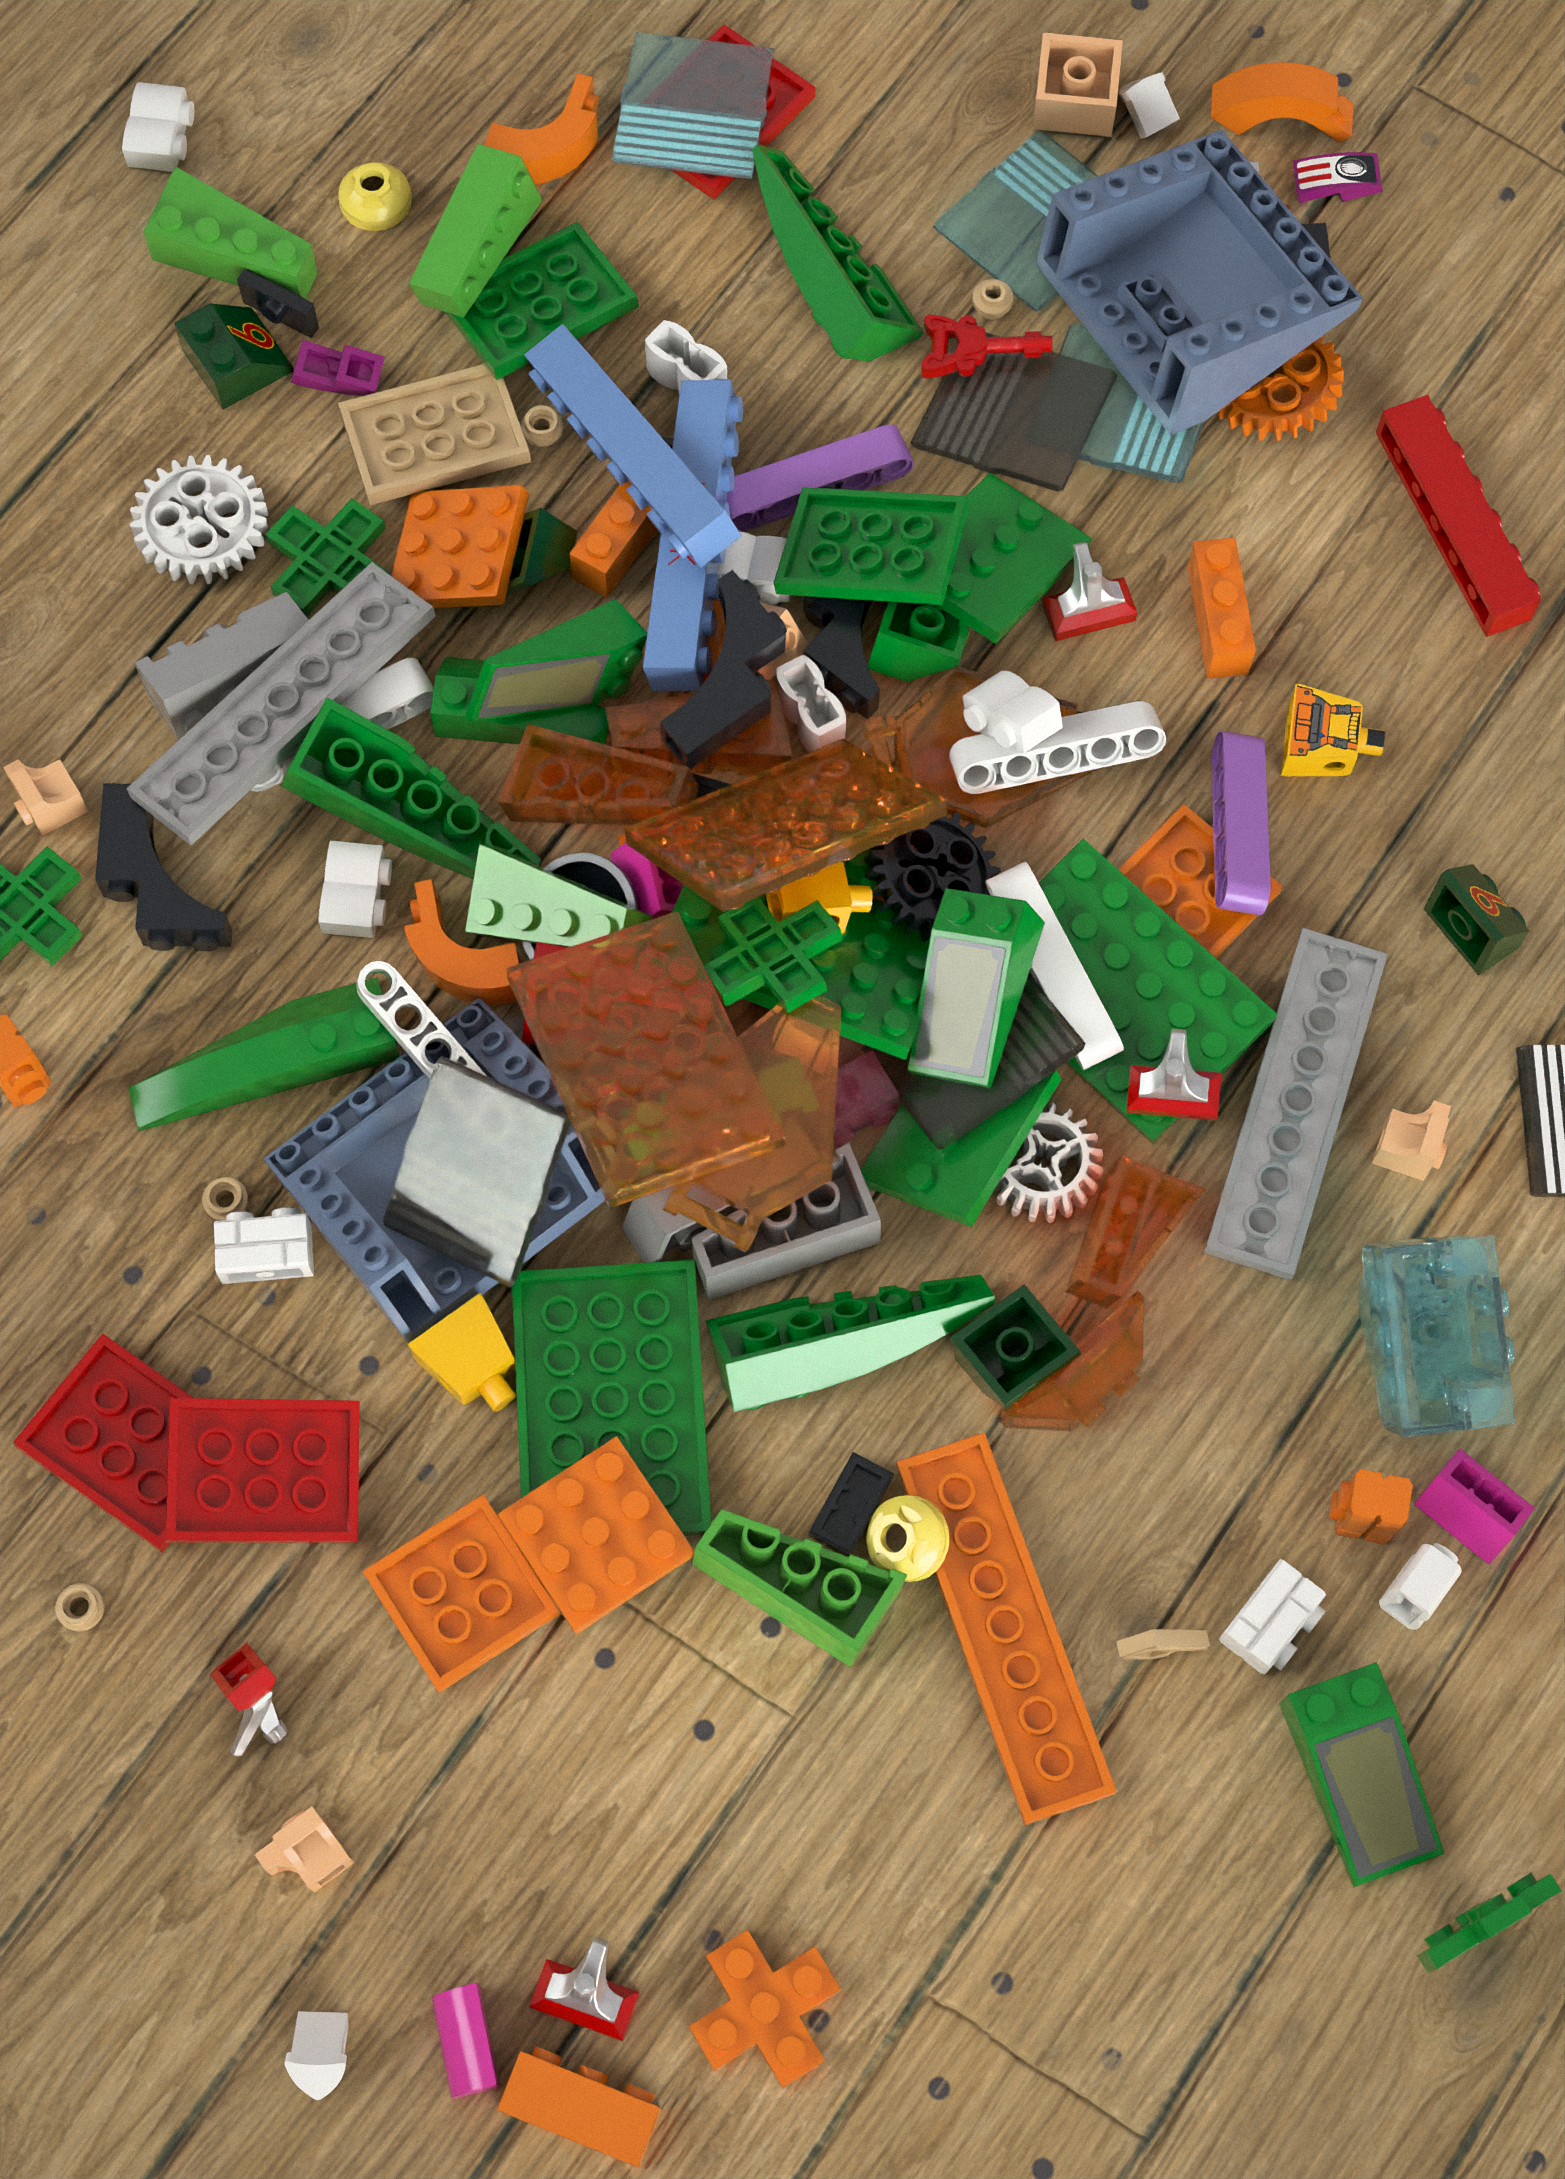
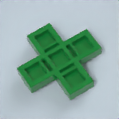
M351 498L334 518L323 527L292 505L265 534L268 544L293 560L291 565L270 586L272 595L276 597L287 592L304 615L307 616L332 588L340 592L371 562L390 575L389 571L363 554L386 529L384 520Z
M48 846L17 876L0 864V961L21 941L50 966H53L83 936L78 927L54 908L82 878L75 868Z
M757 895L718 916L722 930L736 947L701 967L704 979L726 1007L765 984L788 1013L827 991L824 978L809 959L843 940V936L838 924L818 900L780 922L776 920Z
M1531 1872L1506 1888L1511 1895L1508 1899H1505L1502 1893L1489 1898L1456 1917L1455 1919L1460 1926L1456 1930H1453L1451 1925L1448 1924L1426 1937L1424 1940L1429 1948L1418 1954L1417 1957L1427 1973L1439 1969L1477 1944L1492 1938L1532 1913L1531 1910L1562 1892L1553 1876L1548 1874L1536 1880Z

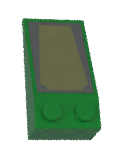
M614 599L490 656L484 661L465 717L470 722L594 706L609 698L617 699L625 694L631 686V676L643 656L642 649L647 640V632L618 600Z
M945 889L931 932L917 1013L920 1023L912 1043L908 1071L911 1074L991 1089L1045 922L1027 901Z
M1377 1662L1287 1694L1279 1703L1353 1888L1445 1854L1397 1709Z

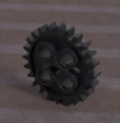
M924 803L917 810L912 805H909L901 813L895 811L874 831L876 835L867 843V846L872 851L864 858L865 863L873 866L864 875L865 879L877 882V886L872 890V896H882L884 899L878 910L883 912L891 909L894 912L891 924L895 925L901 920L906 922L905 934L908 936L916 929H920L922 942H926L931 938L932 928L946 888L990 895L985 881L1001 872L1000 868L991 866L988 863L996 855L995 851H983L981 847L987 837H973L972 832L975 826L973 822L962 827L959 825V812H956L948 819L946 818L944 806L938 807L931 813L927 803Z

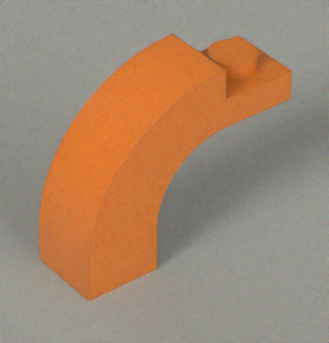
M1265 63L1240 69L1212 84L1211 118L1238 136L1266 120L1295 118L1314 125L1341 143L1352 136L1353 103L1338 93V77L1323 69L1299 63Z
M577 73L565 108L553 122L540 128L527 130L492 123L484 146L521 156L535 185L550 182L566 175L586 159L598 139L597 110L599 96L594 94L593 77Z
M432 879L415 882L417 899L410 900L415 924L406 925L404 929L420 966L430 980L447 994L468 1003H472L479 997L489 1006L525 1001L528 986L523 960L516 943L486 949H470L456 944L446 934L440 896Z

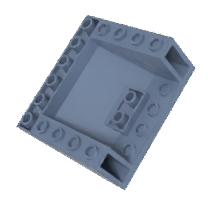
M1222 129L1053 193L1036 260L1037 267L1169 435L1206 421L1359 310L1363 299Z
M480 997L443 1025L516 1110L519 1124L517 1131L511 1138L501 1144H490L483 1141L407 1052H405L263 1158L271 1171L304 1213L307 1214L311 1222L408 1344L477 1294L483 1295L508 1276L511 1271H514V1269L395 1212L396 1203L523 1264L631 1181L595 1117ZM431 1042L425 1047V1056L430 1063L443 1065L449 1061V1050L443 1043ZM463 1076L456 1080L454 1085L455 1091L460 1098L472 1100L478 1096L479 1085L472 1077ZM495 1110L488 1112L485 1116L484 1122L489 1132L500 1135L507 1131L509 1123L505 1114ZM413 1152L421 1154L541 1211L539 1218L536 1219L411 1159ZM409 1164L536 1224L534 1232L408 1173ZM404 1178H408L530 1237L529 1246L402 1185ZM400 1190L527 1251L525 1258L523 1259L399 1199Z

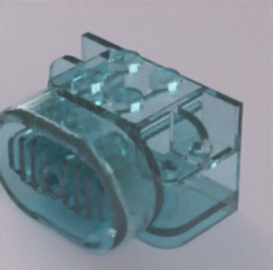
M1462 1235L1433 1236L1364 1245L1362 1251L1364 1275L1360 1283L1358 1295L1359 1312L1367 1359L1372 1375L1376 1380L1379 1412L1384 1427L1404 1438L1516 1424L1509 1364L1514 1363L1515 1352L1511 1337L1506 1336L1504 1317L1509 1316V1300L1506 1291L1500 1289L1495 1235L1476 1237Z

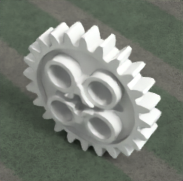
M210 455L205 456L202 465H196L193 456H189L186 467H181L176 460H173L172 472L167 473L161 468L156 469L160 479L158 482L149 479L144 480L148 493H135L139 506L130 508L134 520L130 523V527L135 536L134 541L138 551H142L147 564L154 562L157 573L162 574L169 569L173 581L179 579L182 573H186L189 584L195 582L197 575L203 574L206 583L210 584L212 573L218 572L222 578L228 579L227 567L233 566L235 569L242 571L243 567L240 559L245 557L254 560L256 557L252 546H264L261 533L269 531L266 520L269 512L264 502L262 489L256 487L252 475L244 476L242 466L238 465L230 471L227 459L225 458L217 466H213ZM202 491L200 495L190 496L194 492ZM230 512L236 513L235 515L228 518L223 517L225 514ZM177 521L174 525L163 526L168 522ZM201 543H210L206 547L196 548Z

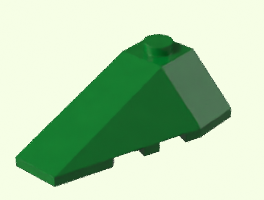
M888 602L867 666L869 670L905 682L957 667L969 634V628L966 624L934 604Z
M445 657L435 677L430 711L435 737L605 752L610 719L609 709L594 705L470 722L465 715L485 660Z

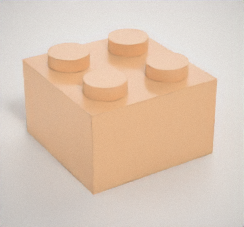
M1043 33L1032 129L1112 137L1117 107L1123 40Z

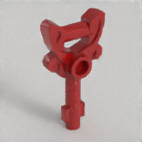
M927 315L924 318V328L926 334L932 339L931 353L921 363L922 378H936L948 375L956 370L962 376H970L975 372L976 365H981L985 361L988 353H1024V358L1041 357V353L1052 352V336H1041V331L1025 332L1023 337H987L985 329L982 326H977L976 319L972 316L965 315L957 322L948 317ZM948 338H954L958 343L953 354H948Z

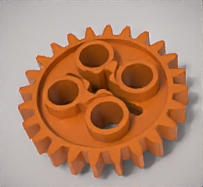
M1321 336L1219 410L1218 418L1224 419L1228 417L1230 429H1234L1242 424L1243 436L1245 437L1253 430H1258L1259 440L1262 441L1268 432H1274L1276 440L1280 441L1283 431L1288 430L1294 438L1298 437V427L1303 426L1310 432L1313 431V419L1326 422L1327 410H1336L1337 397H1342L1344 368L1341 367V355L1334 354L1333 342L1323 344V336Z

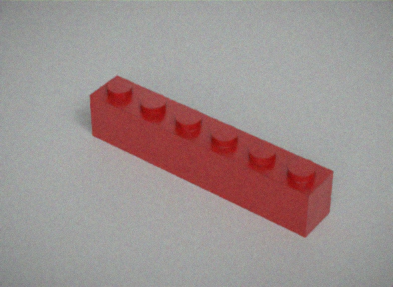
M1425 395L1384 410L1376 430V435L1485 636L1488 637L1532 620L1541 601L1540 589L1533 578H1529L1524 570L1518 548L1515 544L1508 541L1503 532L1502 521L1498 512L1495 509H1491L1487 503L1480 479L1476 475H1472L1465 463V455L1461 445L1457 441H1453L1449 434L1441 409L1435 408L1429 395Z

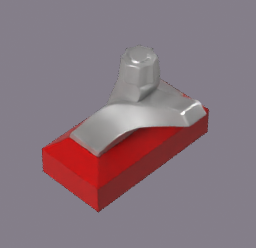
M1087 543L1074 544L1072 546L1074 578L1071 587L1066 592L1043 598L1042 606L1055 641L1133 622L1137 616V611L1125 578L1105 579L1102 576V567L1098 562H1093Z
M1172 1029L1166 1053L1158 1067L1131 1065L1127 1113L1217 1121L1221 1073L1193 1070L1188 1055L1186 1030Z
M245 1643L210 1673V1676L238 1711L244 1710L242 1722L230 1751L234 1756L243 1755L258 1727L264 1732L263 1737L271 1744L280 1741L288 1731L281 1719L278 1720L271 1700V1690L277 1678L249 1644Z
M594 1937L587 1953L576 1969L546 1959L529 2008L623 2042L640 1993L606 1980V1960L609 1941Z

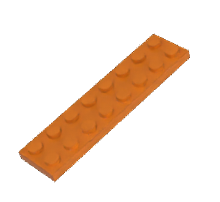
M985 1432L897 1461L896 1468L906 1495L920 1496L931 1501L939 1508L948 1525V1552L945 1560L934 1574L1024 1826L1115 1795L1117 1792Z

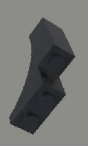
M733 570L719 579L718 598L723 610L726 629L722 649L716 664L699 690L675 712L660 721L661 740L686 771L693 768L770 713L772 689L764 676L757 671L785 652L787 629L784 622L774 611L768 613L759 602L760 596L753 584L747 579L742 581Z
M804 596L803 612L814 626L823 630L803 650V655L810 658L817 665L824 679V687L837 696L842 706L851 713L858 712L868 720L879 709L880 688L866 664L861 641L862 627L873 601Z
M103 783L95 881L103 897H108L118 902H129L134 898H138L135 929L143 946H148L153 950L169 951L174 949V946H192L200 951H214L218 947H231L232 928L226 913L196 901L176 885L163 869L155 848L154 816L130 797L126 788L131 784Z

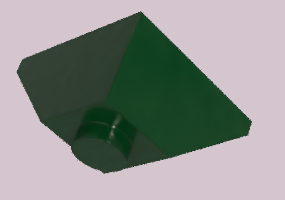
M542 508L525 513L506 594L531 586L569 569L571 565L569 553L575 546L578 531Z

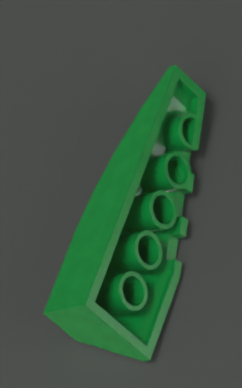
M757 144L752 152L761 192L773 231L799 289L813 310L812 317L828 333L832 340L831 346L834 351L844 359L851 358L870 362L919 339L924 334V331L878 264H872L869 267L858 253L863 246L853 235L847 237L834 225L838 216L829 206H826L819 199L810 196L815 189L788 156L781 150Z

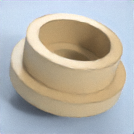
M984 280L975 287L972 303L983 318L990 320L999 319L1010 310L1013 303V292L1001 280ZM993 295V296H997L998 298L992 299V298H989L988 296Z
M540 405L531 408L522 419L521 429L527 442L535 446L544 447L552 445L559 440L563 432V423L559 414L552 408ZM540 426L548 427L546 430H536Z
M222 1177L212 1181L205 1188L202 1196L204 1210L209 1217L216 1221L226 1220V1215L233 1212H245L249 1202L248 1193L244 1185L230 1177ZM225 1195L234 1197V1201L230 1206L221 1207L218 1205L221 1197Z
M77 1583L70 1585L58 1596L55 1605L56 1616L60 1623L69 1630L76 1632L89 1630L103 1616V1597L96 1588L89 1584ZM82 1600L87 1601L89 1604L88 1611L82 1616H75L73 1613L74 1605Z

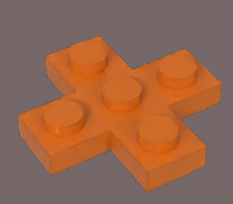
M747 1929L706 1955V1959L730 2000L691 2024L689 2029L714 2071L757 2045L783 2089L825 2062L800 2017L839 1993L841 1989L816 1947L811 1948L777 1971L772 1972Z

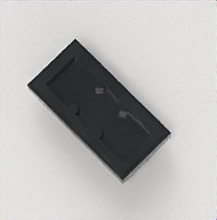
M244 269L238 277L237 282L243 303L260 311L267 320L275 324L281 322L309 338H312L319 329L312 302L250 270Z
M852 1452L812 1525L808 1536L844 1556L849 1557L850 1554L852 1555L869 1524L871 1516L876 1511L894 1478V1473Z

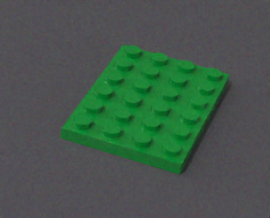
M706 835L655 949L651 965L710 986L704 979L701 967L736 947L722 930L718 916L755 895L768 908L763 878L769 858ZM872 897L870 912H851L845 932L842 934L843 940L809 959L824 978L827 987L826 992L790 1013L784 1009L766 984L742 999L906 1060L920 1023L917 1013L930 939L922 942L920 929H916L909 936L906 935V922L903 920L892 925L891 919L894 912L891 909L880 912L878 908L883 901Z
M1083 838L1039 882V885L1121 1039L1124 1050L1082 1070L1075 1056L1069 1061L1064 1057L1020 1002L1017 1008L1062 1061L1147 1140L1154 1144L1179 1117L1127 1113L1131 1065L1158 1067L1166 1053L1171 1030L1184 1029L1187 1035L1189 1060L1193 1070L1219 1072L1222 1075L1277 1019V1013ZM1029 970L1022 993L1071 1051Z
M695 1260L526 1270L520 1272L511 1271L521 1498L617 1436L684 1536L704 1535L711 1525Z

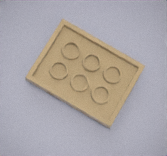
M485 364L338 403L370 505L531 462L530 452L504 378L496 380Z

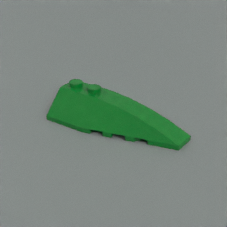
M326 697L280 784L281 787L386 842L473 880L479 844L507 851L536 865H539L541 861L539 856L500 822L495 823L480 810V805L468 794L464 796L446 780L447 776L435 765L431 767L415 753L416 748L408 741Z
M378 977L365 980V986L371 994L383 995ZM357 983L292 1000L130 1086L128 1089L139 1131L393 1062L400 1057L395 1038L361 1000L357 993Z
M980 1274L925 1281L920 1284V1290L909 1291L908 1289L893 1285L879 1287V1293L876 1296L853 1298L852 1291L834 1293V1301L810 1304L809 1296L792 1298L706 1320V1326L724 1390L734 1412L759 1409L767 1403L786 1398H802L810 1392L825 1389L862 1376L908 1356L954 1331L994 1305L995 1296Z

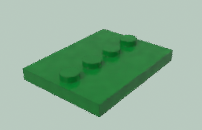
M575 222L504 258L464 318L445 313L495 379L498 380L529 364L524 354L562 324L578 339L638 308L639 304L634 291L581 225Z
M989 472L966 495L969 506L943 605L937 606L997 644L1074 564L1072 546L1077 543L1086 542L1089 548L1092 538Z
M802 487L773 582L776 594L943 605L969 509L967 496Z
M1004 1051L1002 1056L1029 1088L1023 1094L1000 1065H998L991 1089L919 1075L861 1168V1173L867 1187L972 1228L1062 1080L1056 1069L1048 1067L1052 1073L1045 1077L1033 1061L1023 1058L1040 1079V1082L1033 1085L1011 1056Z

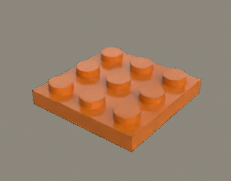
M522 485L422 491L411 494L391 576L432 605L433 608L504 605L529 493Z
M1185 804L1118 869L1216 959L1259 916L1218 909L1216 907L1213 827ZM1270 876L1271 888L1268 905L1281 893L1283 888L1272 876Z
M617 1436L498 1513V1517L575 1635L694 1556L693 1548Z
M484 1494L362 1571L438 1693L560 1615L557 1607Z

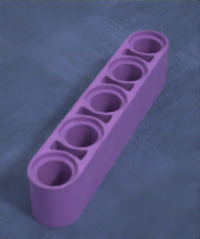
M884 425L734 476L733 492H727L726 500L730 507V518L738 531L745 532L794 515L802 487L867 490L903 477L911 471L914 461L898 427L895 425Z
M1221 730L1215 738L1211 758L1216 907L1218 909L1263 915L1269 902L1271 888L1265 741L1262 737Z

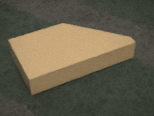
M1152 1629L1116 1641L1119 1657L1123 1659H1157L1168 1657L1169 1654L1177 1651L1197 1652L1207 1650V1647H1210L1207 1630Z

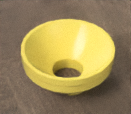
M370 162L356 166L344 176L339 186L338 199L343 216L349 223L363 230L381 231L396 226L408 215L412 205L411 187L405 175L396 167L383 162ZM371 176H377L384 180L383 186L375 191L365 190L361 184L364 179Z
M897 1496L881 1504L871 1516L866 1534L867 1550L876 1567L887 1571L894 1569L907 1574L905 1582L921 1581L936 1572L945 1560L949 1547L948 1525L939 1508L931 1501L920 1496ZM896 1523L901 1525L907 1534L906 1544L899 1552L892 1551L886 1543L887 1531Z

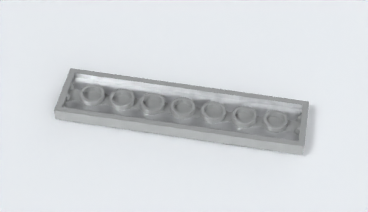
M371 562L126 788L130 797L188 844H194L304 740L326 697L342 705L436 617L433 606Z
M1302 928L1277 1008V1019L1273 1022L1204 1253L1284 1279H1293L1388 956L1387 953Z

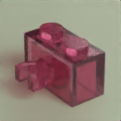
M870 1051L808 1084L818 1109L803 1115L800 1111L796 1110L820 1151L831 1145L836 1149L852 1141L856 1137L855 1132L870 1124L872 1128H876L890 1121L895 1116V1111L898 1110L899 1093L874 1052Z

